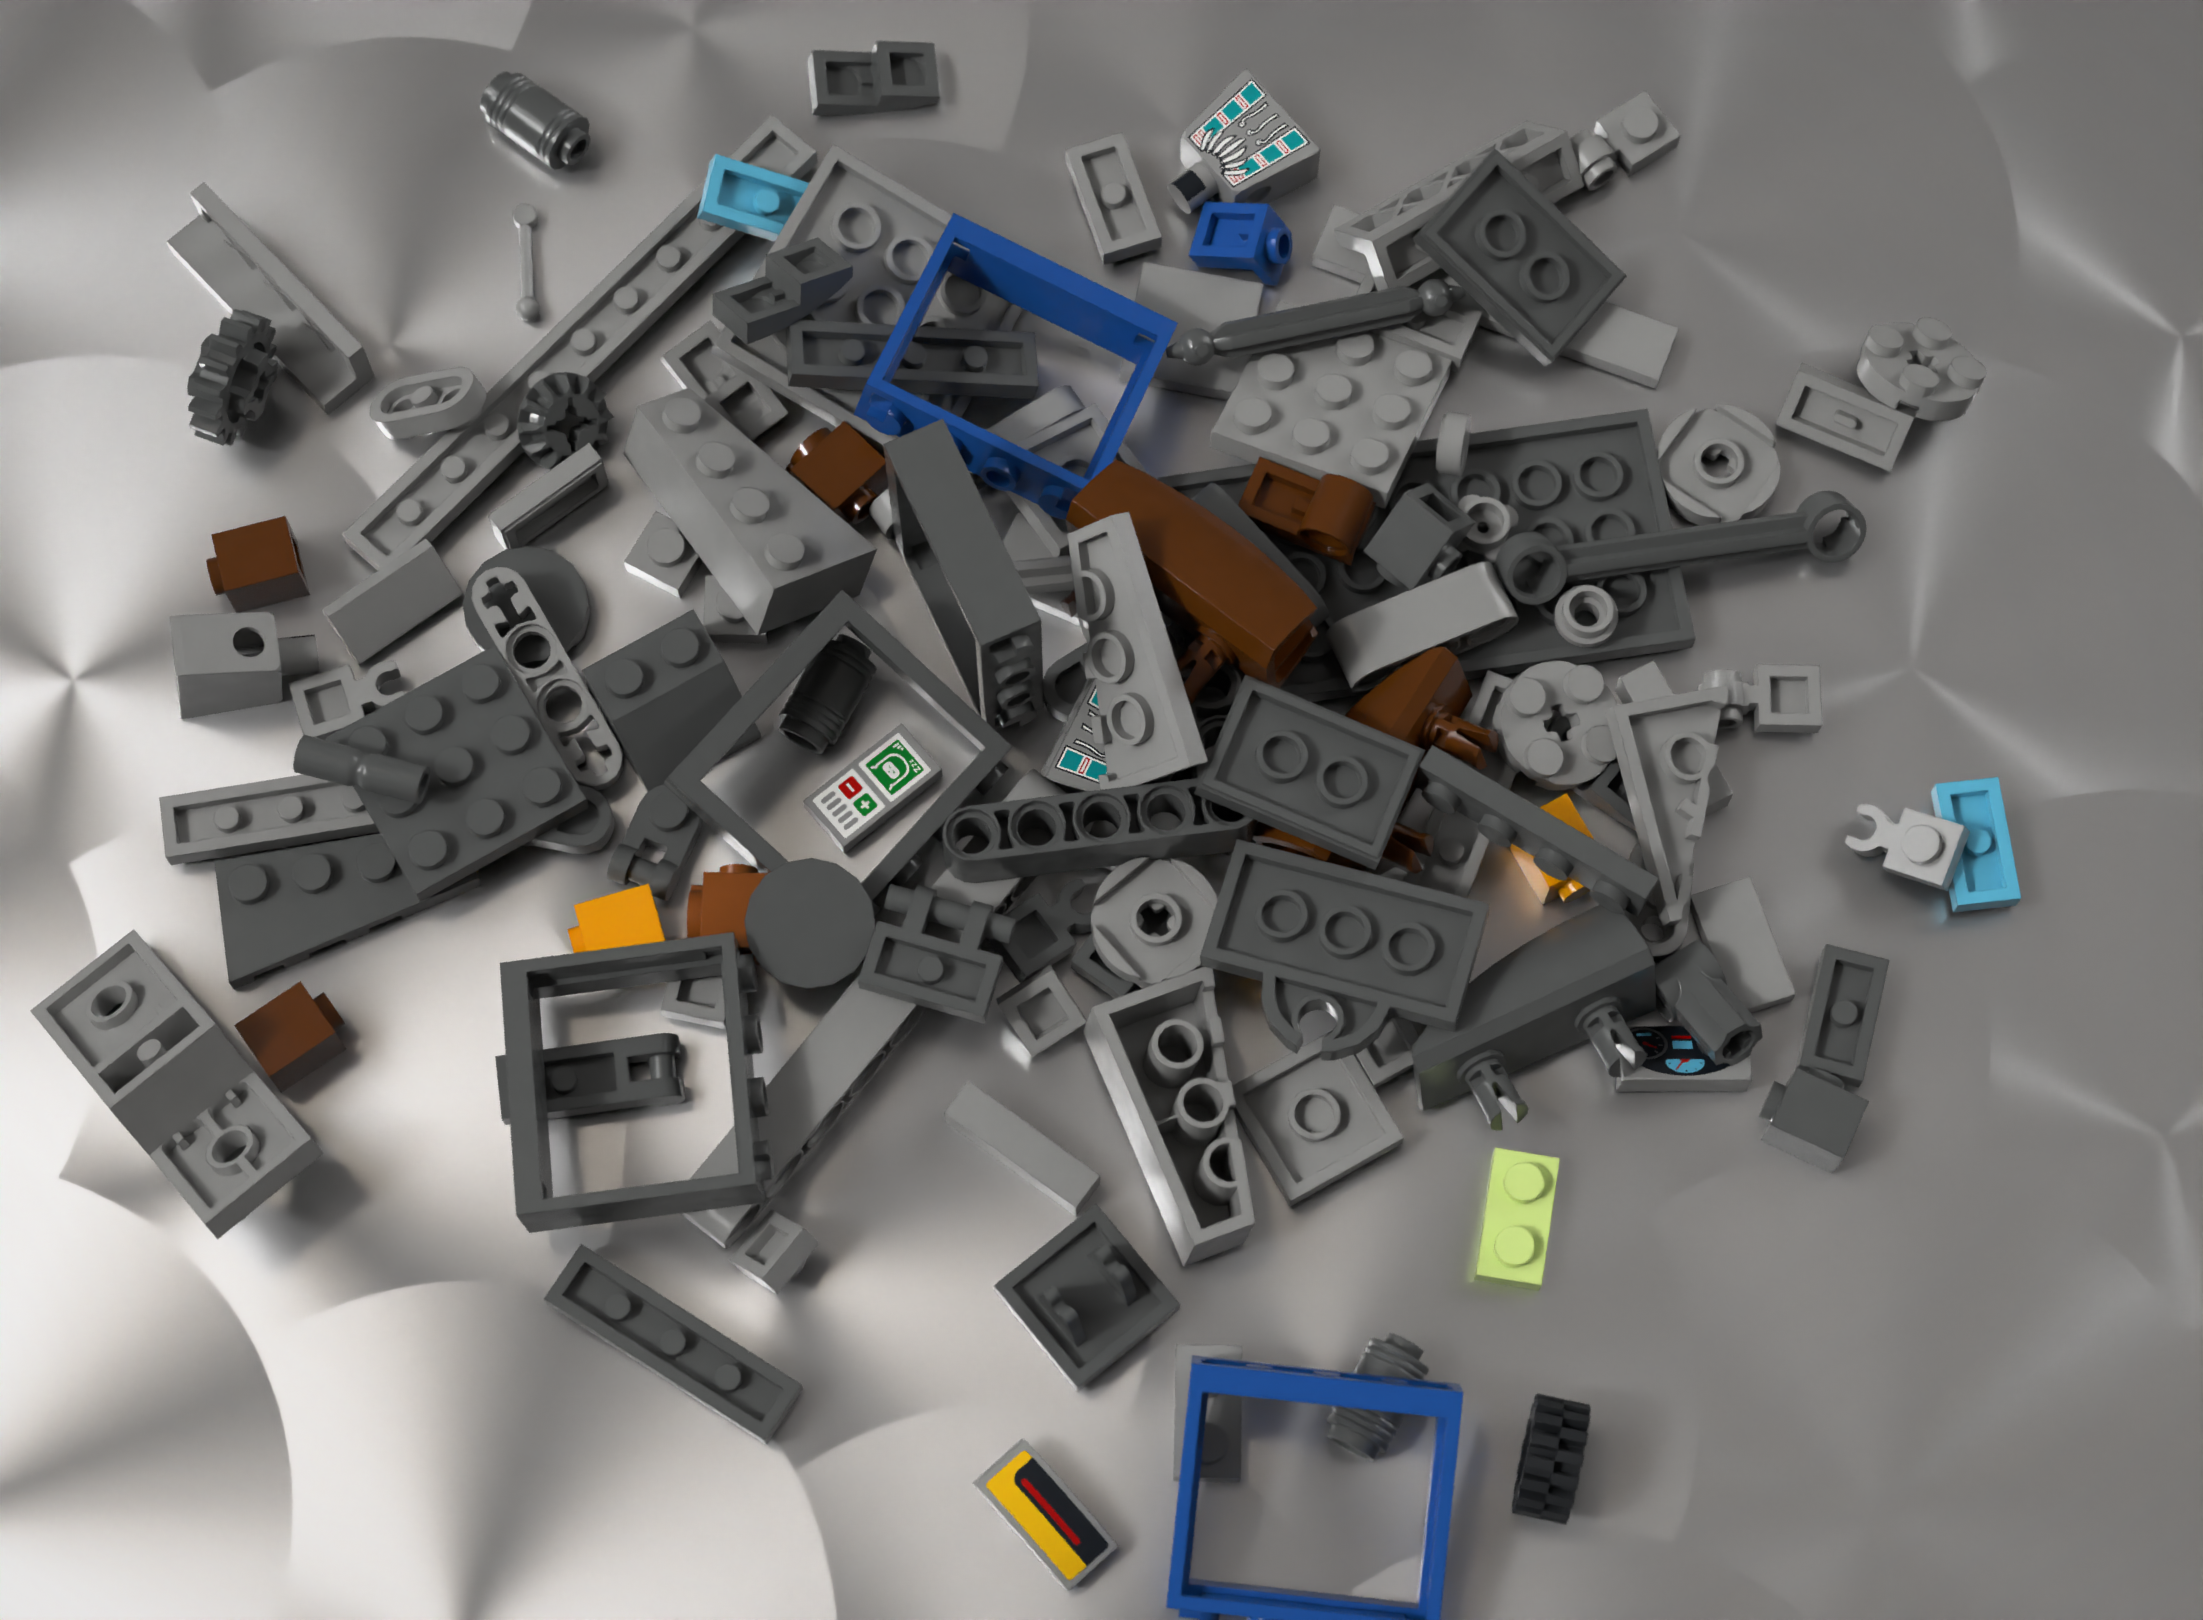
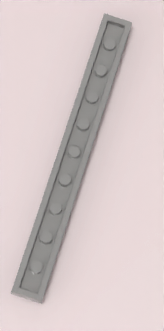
M773 115L728 157L799 180L818 163L816 150ZM705 181L486 393V400L482 406L481 414L472 424L461 429H449L342 534L346 543L379 571L424 539L431 543L524 452L517 430L518 413L524 397L538 381L555 373L571 372L587 377L594 383L745 234V232L697 218Z

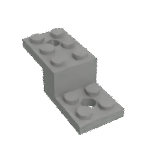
M134 929L30 1010L106 1106L146 1151L217 1239L245 1219L253 1210L291 1179L298 1176L307 1166L323 1154L314 1140L258 1077L216 1023ZM124 1002L117 1011L106 1016L113 1007ZM246 1146L236 1159L226 1162L227 1158L235 1150Z

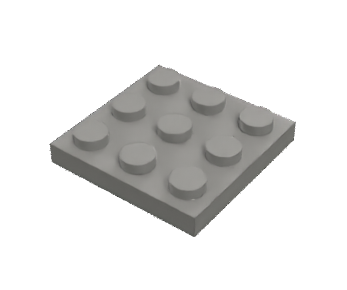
M1279 301L1274 312L1296 308V306ZM1368 331L1252 354L1211 432L1210 448L1257 464L1259 457H1262L1317 480H1320L1325 474H1336L1350 478L1366 487L1374 497L1373 502L1376 503V506L1385 509L1449 378L1452 360Z

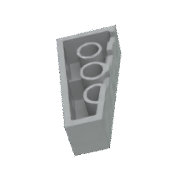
M691 388L637 406L623 453L757 635L823 610L841 590H844L851 598L860 595L877 548Z
M1205 966L1093 1006L1083 1030L1183 1267L1244 1244L1255 1224L1242 1140L1238 1138L1234 1113L1236 1103L1232 1081H1229L1223 1049L1225 1039L1221 1017H1218L1214 988L1216 986L1212 968Z

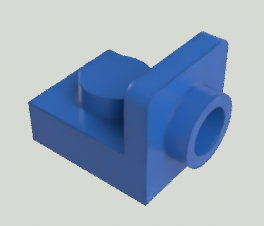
M1204 202L1189 257L1198 267L1252 269L1264 285H1278L1283 266L1289 261L1292 254V233L1270 204Z

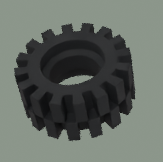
M1539 1393L1535 1395L1517 1469L1512 1513L1559 1524H1567L1574 1504L1575 1491L1578 1488L1580 1469L1584 1460L1583 1454L1587 1444V1431L1590 1424V1405Z

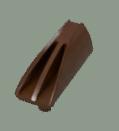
M1445 647L1431 648L1397 669L1367 693L1344 715L1424 749L1425 752L1421 762L1433 745L1450 756L1482 770L1487 767L1481 749L1496 753L1499 736L1496 731L1485 729L1459 718L1473 694L1458 657ZM1418 769L1414 776V779L1412 781V784L1407 793V796L1405 798L1399 815L1401 814L1405 805L1407 804L1413 792L1417 788L1415 787V782ZM1260 821L1257 823L1256 832L1252 838L1256 844L1364 872L1367 869V866ZM1396 822L1382 858L1407 868L1408 871L1414 874L1419 873L1423 869L1415 852L1431 857L1434 848V838L1428 833H1421Z

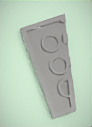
M1125 512L1111 515L1068 533L1078 618L1088 622L1090 637L1087 652L1083 653L1086 679L1095 678L1100 714L1091 717L1094 744L1104 745L1107 768L1106 774L1099 775L1100 790L1144 785L1208 762L1130 513Z

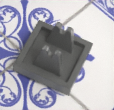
M1097 1204L1092 1206L994 1285L995 1293L1077 1392L1180 1310V1303Z

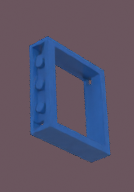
M953 213L865 384L853 415L866 420L875 430L883 434L896 435L898 437L944 419L968 471L982 477L988 485L995 489L1011 491L1038 504L1050 516L1066 519L1072 499L1097 474L1113 462L1178 323ZM954 243H957V244H959V245H961V246H963V247L969 249L970 251H967V250H965V249H963V248H961V247L955 245ZM947 272L1136 364L1083 477L891 384ZM1138 333H1140V334H1142V335H1144V336H1146V337H1148V338L1154 340V342H1152V341H1150V340H1148V339H1146V338H1144V337L1138 335Z
M1192 1355L1166 1608L1179 1609V1617L1199 1620H1219L1220 1614L1245 1616L1247 1620H1440L1464 1393L1460 1384ZM1209 1393L1436 1417L1417 1603L1190 1578Z

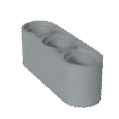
M1480 562L1350 614L1333 624L1325 635L1352 691L1359 693L1375 688L1397 669L1431 648L1445 647L1454 655L1460 654L1505 634L1518 623L1519 618L1492 563Z

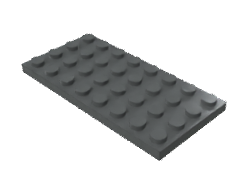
M1648 409L1471 433L1466 464L1461 477L1439 474V471L1436 470L1438 438L1418 441L1386 508L1375 507L1374 515L1351 566L1262 531L1318 592L1325 602L1330 615L1315 628L1319 634L1279 689L1309 702L1364 695L1371 691L1359 693L1352 691L1325 633L1342 618L1410 590L1407 587L1396 586L1386 580L1376 568L1378 563L1363 551L1402 495L1423 484L1429 483L1457 507L1463 497L1471 494L1478 495L1479 497L1494 498L1503 505L1512 506L1518 514V524L1514 529L1509 530L1507 540L1519 533L1536 532L1545 536L1554 546L1673 530ZM1256 464L1158 477V480L1190 499L1210 483H1214L1221 487L1238 505ZM1486 524L1477 526L1478 531L1481 533L1489 531V527ZM1467 550L1461 552L1463 556L1453 572L1476 563L1488 561L1484 558L1483 554ZM1538 551L1523 557L1515 567L1513 573L1514 583L1526 585V579L1538 573L1542 567L1543 559L1549 558V554L1544 551ZM1681 566L1565 582L1561 591L1554 598L1545 603L1535 605L1518 601L1503 585L1519 618L1518 623L1505 634L1455 656L1458 657L1465 677L1469 680L1485 677L1488 670L1500 675L1518 673L1536 664L1548 661H1565L1572 664H1581L1692 648L1696 638ZM1592 585L1606 591L1617 605L1618 622L1612 636L1601 645L1595 647L1575 646L1566 641L1559 634L1555 626L1554 612L1557 602L1567 590L1575 586ZM1583 610L1574 614L1575 620L1582 626H1592L1597 622L1596 617L1589 611ZM1181 627L1184 648L1186 650L1195 637ZM1237 669L1242 683L1246 674ZM1208 686L1204 687L1197 695L1206 702H1217L1226 697L1220 689Z

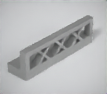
M1526 121L1334 229L1338 244L1341 247L1365 254L1377 291L1398 286L1408 287L1441 268L1412 240L1413 237L1487 153L1494 148L1552 203L1583 187V179L1580 175L1568 132Z
M203 182L190 192L199 216L167 241L171 252L230 314H232L234 309L245 310L271 320L270 327L276 329L271 344L277 345L273 358L278 361V364L319 407L329 415L375 377L363 346L211 188Z

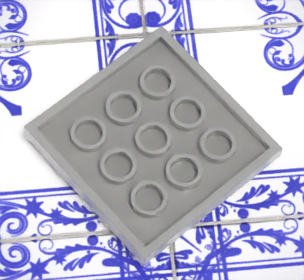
M832 144L769 253L818 237L853 266V277L832 297L800 320L896 325L952 215ZM954 243L955 245H957V246H959V247H961V248H963V249H965V250H967V251H970L969 249H967V248H965V247H963V246H961V245H959V244H957V243ZM766 258L753 280L765 276ZM947 272L920 326L1011 331L1023 308ZM726 326L724 327L710 353L832 425L838 427L845 421L875 450L883 455V444L898 438L896 435H886L875 430L866 420L853 415L863 390L789 387L786 352L787 327L750 344H746ZM911 393L962 418L973 396Z

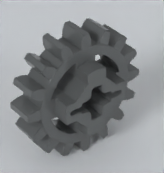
M234 309L230 319L224 317L221 320L219 335L210 334L201 344L200 357L194 372L188 378L187 385L188 395L194 397L188 406V411L194 413L189 426L196 430L195 436L222 446L224 444L231 446L236 436L242 437L244 435L247 419L255 422L263 413L266 397L271 384L277 378L278 361L271 359L276 352L277 345L271 344L276 329L270 327V319L245 310Z

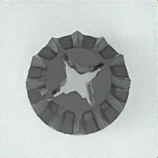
M571 372L555 373L538 381L524 397L517 419L519 440L526 454L535 463L550 470L588 443L591 444L596 452L601 445L609 443L606 435L608 421L614 418V416L607 409L604 399L606 393L590 381L589 378ZM566 408L569 413L584 418V421L579 422V425L570 428L569 438H567L565 433L547 427L555 425L556 421L565 419Z

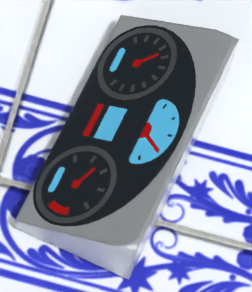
M1628 1026L1639 1046L1644 1049L1647 1055L1646 1060L1636 1070L1617 1049L1620 1057L1621 1077H1616V1092L1746 1091L1752 1082L1749 1056L1733 1066L1728 1063L1716 1065L1684 1026Z

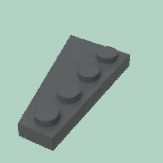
M381 834L214 861L229 984L233 989H237L255 981L254 977L281 965L287 968L311 958L309 954L343 939L349 942L370 933L369 928L398 916L406 918L481 886L479 871L473 872L419 902Z

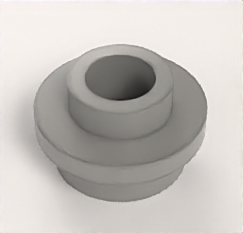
M1579 585L1567 590L1560 597L1554 612V622L1559 634L1569 643L1579 647H1595L1606 642L1614 633L1618 622V609L1613 598L1603 589L1592 585ZM1583 610L1589 611L1596 617L1597 622L1592 626H1582L1575 620L1574 614Z

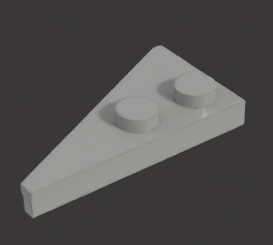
M1727 685L1615 705L1605 712L1646 870L1658 877L1652 893L1661 927L1678 924L1682 920L1683 906L1689 900L1693 876H1689L1695 841L1700 839L1702 835L1710 794L1708 776L1710 770L1715 766L1719 748L1718 745H1715L1720 713L1721 709L1727 705L1729 697Z

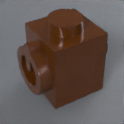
M845 421L832 432L826 427L812 433L798 447L785 469L848 524L850 522L858 524L870 515L868 512L870 505L888 488L885 458Z

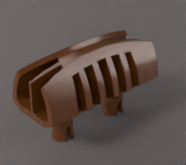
M1117 459L1109 464L1072 499L1066 516L1068 533L1111 515L1125 512L1130 513L1160 611L1195 637L1190 646L1176 660L1182 681L1187 679L1184 687L1190 705L1193 704L1196 696L1224 664H1233L1247 676L1279 689L1319 634L1309 620L1317 610L1315 604L1275 562L1247 538L1209 510L1137 468ZM1074 589L1060 603L1071 618L1077 613ZM1082 620L1083 626L1088 629V622Z

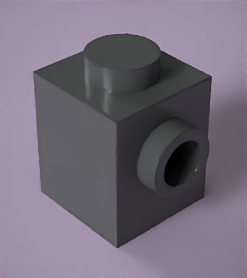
M1426 483L1402 495L1363 552L1378 563L1376 568L1386 580L1396 586L1407 587L1411 590L1453 572L1463 556L1456 549L1476 521L1429 483Z
M1796 1068L1786 1085L1774 1081L1758 1115L1769 1121L1761 1141L1833 1174L1848 1151L1869 1101L1844 1090L1845 1084L1843 1081L1826 1071L1812 1068L1805 1072Z

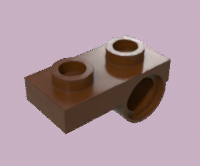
M1259 457L1238 506L1261 531L1351 566L1374 515L1376 503L1373 502L1374 497L1366 487L1350 478L1336 474H1325L1320 480Z

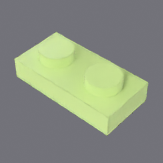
M1495 1147L1492 1155L1474 1280L1540 1290L1560 1158Z

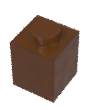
M286 516L211 535L216 557L206 559L210 581L216 596L226 594L236 613L310 595L298 542Z
M301 981L234 1025L281 1093L346 1050V1047L335 1032L345 1025V1022L324 992L312 999Z

